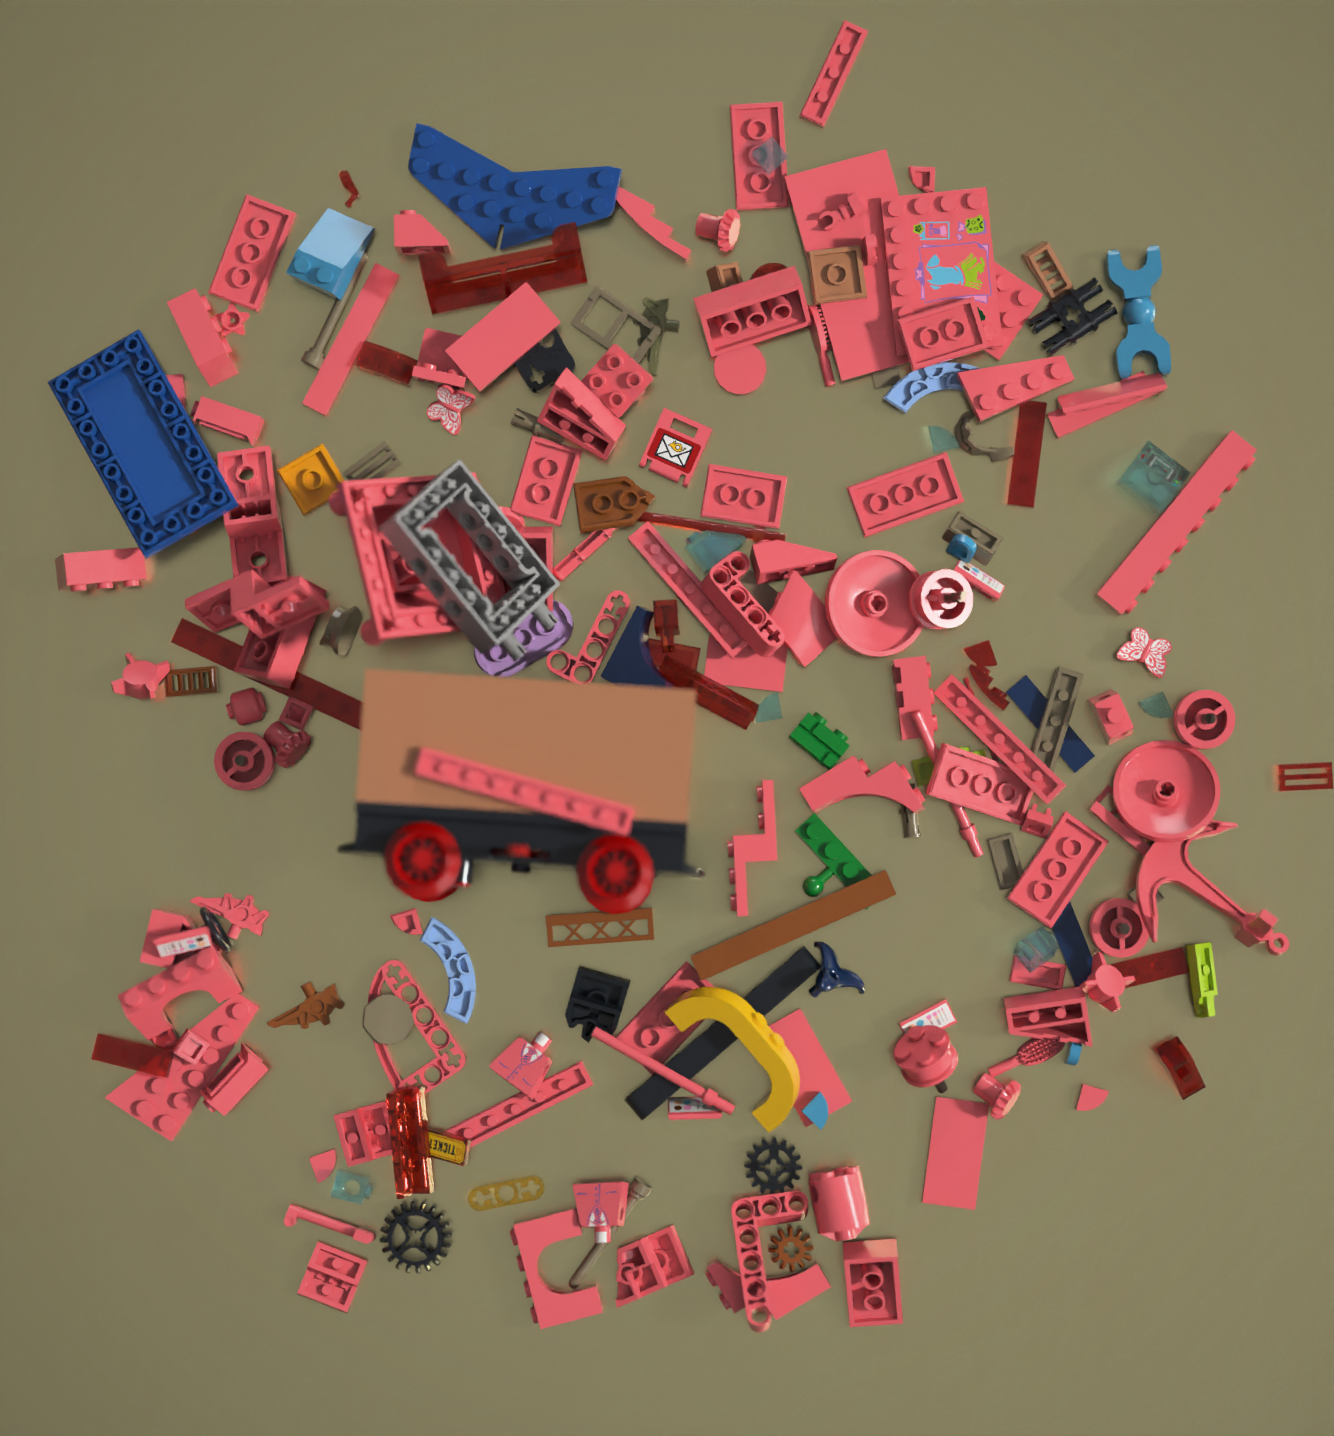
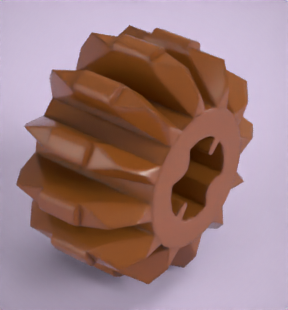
M788 1225V1234L785 1235L783 1230L779 1228L777 1232L781 1238L778 1239L771 1236L770 1241L777 1244V1246L768 1247V1251L777 1253L771 1258L773 1263L782 1259L779 1269L783 1270L786 1264L789 1263L790 1272H794V1263L797 1262L799 1267L803 1269L805 1265L801 1259L804 1258L807 1261H811L812 1257L805 1253V1251L814 1250V1246L811 1244L804 1245L811 1237L808 1234L800 1238L803 1232L802 1228L799 1227L796 1233L793 1234L792 1226ZM793 1242L794 1246L798 1247V1251L794 1250L795 1254L789 1255L787 1250H783L784 1246L788 1247L787 1243Z

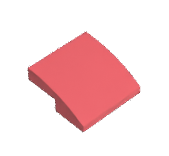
M389 1100L333 1116L348 1167L403 1151Z
M317 1242L297 1295L347 1314L367 1261Z

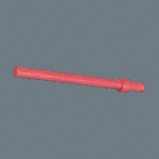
M916 711L911 716L933 766H935L939 753L922 712ZM950 802L961 827L959 829L963 840H967L974 858L983 855L984 852L976 837L978 832L974 823H970L963 806Z
M595 1027L592 1032V1037L701 1098V1102L711 1107L713 1105L728 1115H731L736 1106L717 1096L718 1093L710 1088L706 1090L602 1029Z

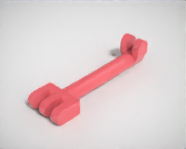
M292 1204L289 1205L284 1218V1224L287 1227L295 1225L299 1218L353 1237L354 1240L365 1244L374 1241L376 1238L375 1232L362 1227L357 1228Z

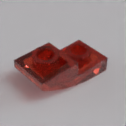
M364 341L355 366L377 376L383 375L406 386L410 383L414 365L416 366L418 360L381 345Z
M979 663L976 666L970 664L967 672L976 688L993 706L1003 712L1010 703L1005 699L1007 694L995 686L992 690L988 688L994 679L989 676L991 672L989 669Z

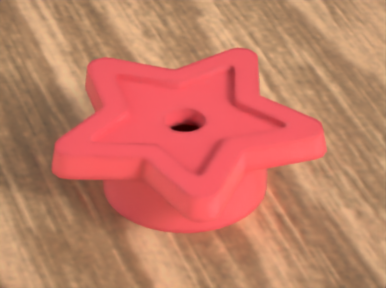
M230 303L224 313L215 315L217 320L222 323V336H226L233 331L244 335L243 323L250 316L249 313L239 312L234 303ZM234 318L235 322L231 323L230 319Z

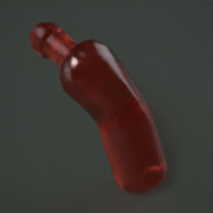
M342 170L339 173L340 180L344 188L351 193L345 205L351 207L355 198H359V191L353 183L349 172Z

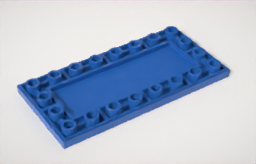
M140 329L48 381L51 390L146 559L239 506Z

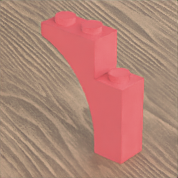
M853 755L799 788L812 811L816 814L834 803L861 796L890 799L909 808L915 814L925 809L922 802L926 800L918 787L913 789L908 780L912 777L904 764L899 767L895 761L868 777L867 774L871 771L864 759L862 758L858 761Z
M716 1259L708 1263L707 1268L709 1271L705 1275L713 1287L718 1285L722 1292L719 1298L726 1310L731 1308L735 1314L745 1308L741 1275L727 1268ZM817 1261L792 1274L766 1278L771 1315L777 1320L831 1287ZM754 1286L749 1289L748 1293L751 1296H759L763 1290L758 1286Z

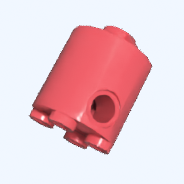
M846 1166L835 1168L831 1172L822 1171L808 1174L817 1233L834 1241L856 1238L870 1224L859 1167Z

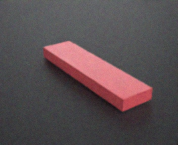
M846 20L843 21L799 117L822 128L824 127L866 38L867 30Z
M1141 371L1124 380H1129L1146 375L1144 371ZM1154 395L1062 416L1060 410L1057 409L1046 414L1058 439Z

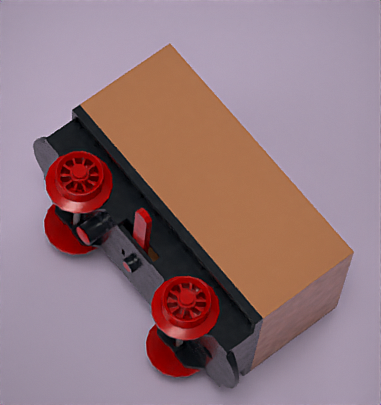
M365 669L355 812L357 813L355 842L338 846L337 853L384 858L385 871L393 886L403 894L424 902L440 901L452 895L458 887L472 886L468 883H472L473 864L511 866V872L530 874V867L575 870L577 872L578 885L590 904L599 911L610 914L628 913L642 905L650 894L653 880L657 876L705 877L706 871L685 863L696 690ZM423 747L634 808L635 811L628 835L626 836L415 775L414 772L421 748Z

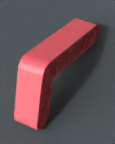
M800 1191L742 1198L734 1202L731 1208L747 1322L750 1329L754 1332H765L771 1325V1310L758 1227L803 1220L808 1214L809 1207L807 1196ZM795 1201H799L804 1205L798 1211L792 1210L789 1206ZM768 1205H773L777 1208V1211L772 1215H768L763 1212V1209ZM742 1209H747L751 1212L750 1216L745 1219L739 1218L736 1214ZM744 1235H751L755 1238L751 1244H743L740 1241ZM752 1260L756 1261L759 1265L755 1270H747L744 1267L745 1263ZM758 1286L763 1291L759 1296H751L748 1293L749 1289ZM761 1312L767 1317L763 1322L757 1323L752 1320V1316L755 1313Z

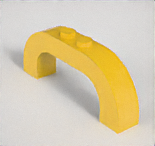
M717 987L695 988L685 992L671 1002L665 1013L681 1032L696 1021L715 1019L727 1025L767 1071L772 1084L771 1093L757 1103L752 1114L768 1133L779 1126L789 1114L798 1097L800 1075L793 1055L785 1046L782 1037L774 1033L767 1025L764 1016L757 1013L748 1002L737 994Z

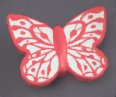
M440 384L436 391L438 401H434L428 406L427 416L431 420L441 419L442 426L451 434L456 435L461 427V409L472 404L475 400V395L462 390H454L447 384Z
M1140 627L1134 628L1131 631V642L1124 643L1117 652L1116 657L1123 661L1140 660V662L1145 663L1147 669L1155 677L1162 678L1166 670V659L1163 656L1171 651V643L1163 638L1150 639L1146 630Z

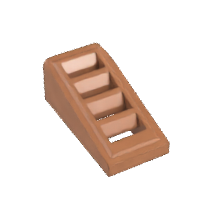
M1042 241L1022 254L1023 259L1050 301L1066 293L1068 289L1074 288L1049 242ZM1040 253H1045L1046 256L1037 261L1034 260V257ZM1050 261L1052 265L1041 271L1039 267ZM1053 271L1057 272L1055 276L1046 281L1045 276ZM1061 279L1063 284L1051 290L1050 286Z

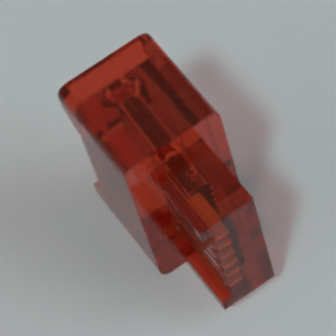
M677 600L653 601L654 628L656 636H660L662 653L675 652V635H680Z

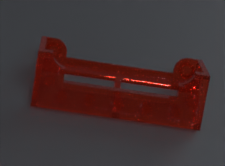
M576 222L556 227L552 233V245L448 266L445 257L438 252L418 255L432 316L502 302L525 282L530 285L536 294L587 284L588 281ZM556 261V262L547 263V264H542V265H537V266H533V267H528V268L513 270V269L522 268V267H527V266H532V265H536V264H541V263ZM494 274V275H490V276H485V277L470 279V278H474V277H479V276ZM470 279V280H466V281H461V282L453 283V282H455V281Z

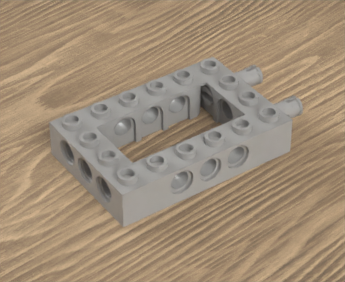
M460 459L443 469L379 527V530L480 654L485 653L500 643L515 662L527 650L512 632L530 613L537 619L545 631L549 630L559 621L547 608L544 601L560 583ZM444 507L450 511L511 587L493 606L487 596L484 597L471 580L473 579L470 575L467 576L455 562L453 554L450 555L438 541L436 533L431 529H420L423 525L438 516L437 512Z

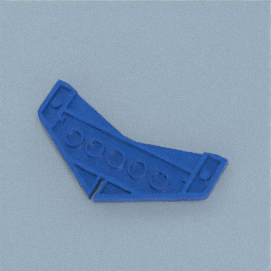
M416 123L408 162L410 173L494 249L497 248L501 224L505 225L500 250L609 217L615 208L623 170L612 166L512 172L443 134V132L434 127Z

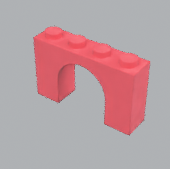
M212 945L117 996L126 1017L147 1040H150L171 1028L163 1008L175 997L189 991L205 990L218 1003H221L242 992V989L233 969Z
M576 1206L514 1222V1229L510 1230L513 1245L519 1246L521 1255L517 1256V1262L520 1272L525 1271L528 1281L523 1282L527 1298L532 1297L534 1307L530 1308L534 1324L539 1323L540 1329L603 1313L596 1284L570 1291H557L548 1287L538 1273L537 1260L546 1246L560 1240L582 1235L583 1231Z

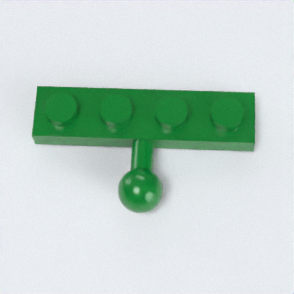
M815 813L794 831L826 866L817 876H809L804 880L802 887L806 895L810 897L819 896L824 889V883L833 875L845 887L872 876Z

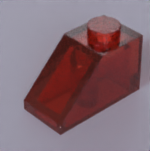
M1178 1036L1155 1048L1163 1068L1182 1100L1206 1087L1192 1056Z

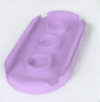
M553 600V611L551 613L559 621L547 631L543 629L537 619L530 613L512 632L527 650L521 658L514 662L499 643L483 654H480L474 647V658L477 665L489 676L505 678L546 657L550 652L560 649L568 642L573 631V620L569 610L562 603Z

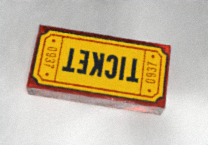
M423 1125L419 1128L416 1153L464 1167L468 1164L472 1139Z

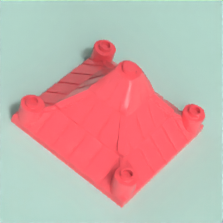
M471 473L477 480L476 473ZM437 475L342 481L337 485L338 490L329 497V506L332 512L340 517L347 516L349 531L353 540V547L356 559L358 560V568L371 617L361 625L360 635L363 641L370 646H377L392 638L461 631L379 530L381 525ZM444 507L437 512L438 516L423 525L420 529H431L436 533L438 541L450 555L453 554L455 562L467 576L470 575L473 579L471 580L484 597L487 596L493 606L506 594L502 577L450 511Z

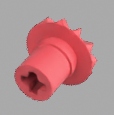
M733 209L726 210L723 216L701 213L696 222V235L714 239L718 242V247L721 251L728 252L734 248V243L737 242L738 234H740V215L737 213V210Z
M280 721L272 723L263 736L276 749V763L284 768L294 765L298 759H301L302 755L307 753L306 749L311 744V736L305 731L291 732Z
M985 1073L976 1084L973 1093L993 1107L991 1116L997 1120L1004 1118L1013 1107L1020 1094L1021 1084L1014 1080L1006 1085Z

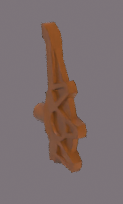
M309 981L300 986L307 997L305 1001L268 1021L267 1025L273 1028L281 1025H300L301 1028L306 1029L309 1023L320 1020L325 1026L330 1023L329 1015L334 1008L342 1009L345 1003L338 997L335 983L326 987L322 992H315Z

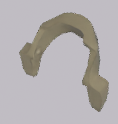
M972 409L962 414L955 428L958 443L962 448L972 455H989L993 462L1009 458L1015 454L1013 447L985 448L975 444L971 438L973 431L969 428L970 420L975 414Z

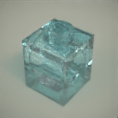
M1042 926L1019 941L1013 953L1031 973L1055 956L1059 948L1058 941L1051 932H1047Z
M339 1168L330 1197L362 1205L364 1199H370L373 1184L369 1183L370 1176ZM347 1181H357L360 1185L359 1193H349L346 1189Z

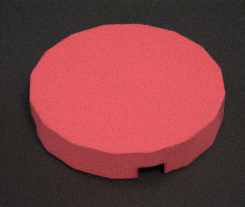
M752 344L717 355L714 362V376L719 386L726 392L736 395H745L755 391L762 384L766 374V361L761 351Z

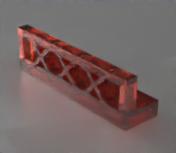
M668 655L664 657L658 668L659 672L674 684L672 689L696 690V704L745 730L750 722L754 720L759 704Z
M398 1087L387 1093L386 1098L397 1199H405L412 1194H430L434 1192L424 1087Z

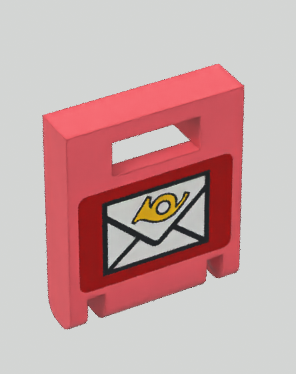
M664 408L639 466L644 468L647 460L650 459L652 462L648 469L649 471L678 483L681 474H684L686 477L682 485L688 487L713 429ZM674 418L698 428L695 437L692 438L670 428Z

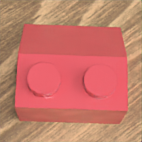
M401 210L400 215H394V247L398 255L451 254L448 240L421 214H416L415 210Z

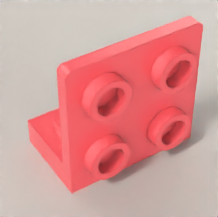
M426 328L417 366L414 365L413 379L436 385L447 384L453 389L466 391L468 378L445 352L461 335Z

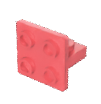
M613 344L581 382L617 417H621L633 402L642 397L645 393L644 390L653 381V377L620 346Z

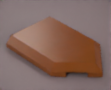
M626 476L573 483L580 533L632 526L656 498L655 495L643 490Z

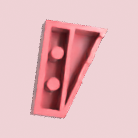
M194 288L168 301L167 304L189 351L209 386L213 387L239 374L229 354L232 352V349L227 339H222L219 334L222 328L215 316L211 317L208 312L212 307L205 295L200 297Z
M567 367L555 382L537 419V422L604 460H607L626 427Z
M139 547L64 553L55 559L58 590L70 589L71 592L86 591V587L97 586V590L113 588V584L122 583L123 587L139 586L140 581L146 579L145 560Z
M926 655L892 660L891 668L900 740L921 738L911 716L916 711L922 712L933 737L934 731H938L936 715H932L931 704H935L933 688L929 689L928 678H931L930 663L926 662Z
M1080 986L1003 998L1009 1034L1043 1039V1037L1051 1038L1068 1043V1041L1083 1043L1084 1046L1093 1047L1086 997Z

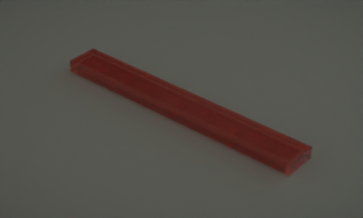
M183 618L171 640L172 643L234 671L243 647ZM297 671L290 689L272 686L249 678L283 695L294 697L314 706V709L361 730L363 702Z

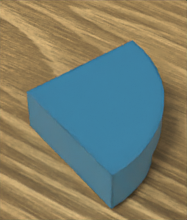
M819 1092L801 1111L821 1130L828 1118V1105L825 1097Z

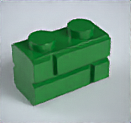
M808 712L788 738L829 771L849 748L850 745L846 743L849 738L838 729L832 732L825 725L828 721L817 712L813 715Z

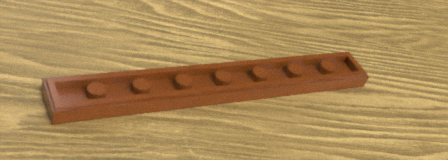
M883 870L690 957L702 981L896 895V892L886 870Z

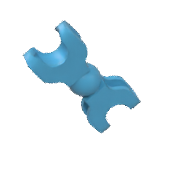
M1150 245L1148 247L1146 264L1143 268L1136 271L1128 270L1123 266L1118 250L1111 249L1107 253L1108 277L1110 282L1123 293L1125 304L1122 309L1124 321L1128 324L1127 336L1120 342L1116 352L1118 372L1121 379H1128L1131 376L1132 360L1141 353L1150 354L1155 358L1160 374L1167 375L1171 371L1170 345L1164 337L1155 331L1153 322L1156 316V308L1151 301V288L1158 282L1162 274V263L1158 245Z

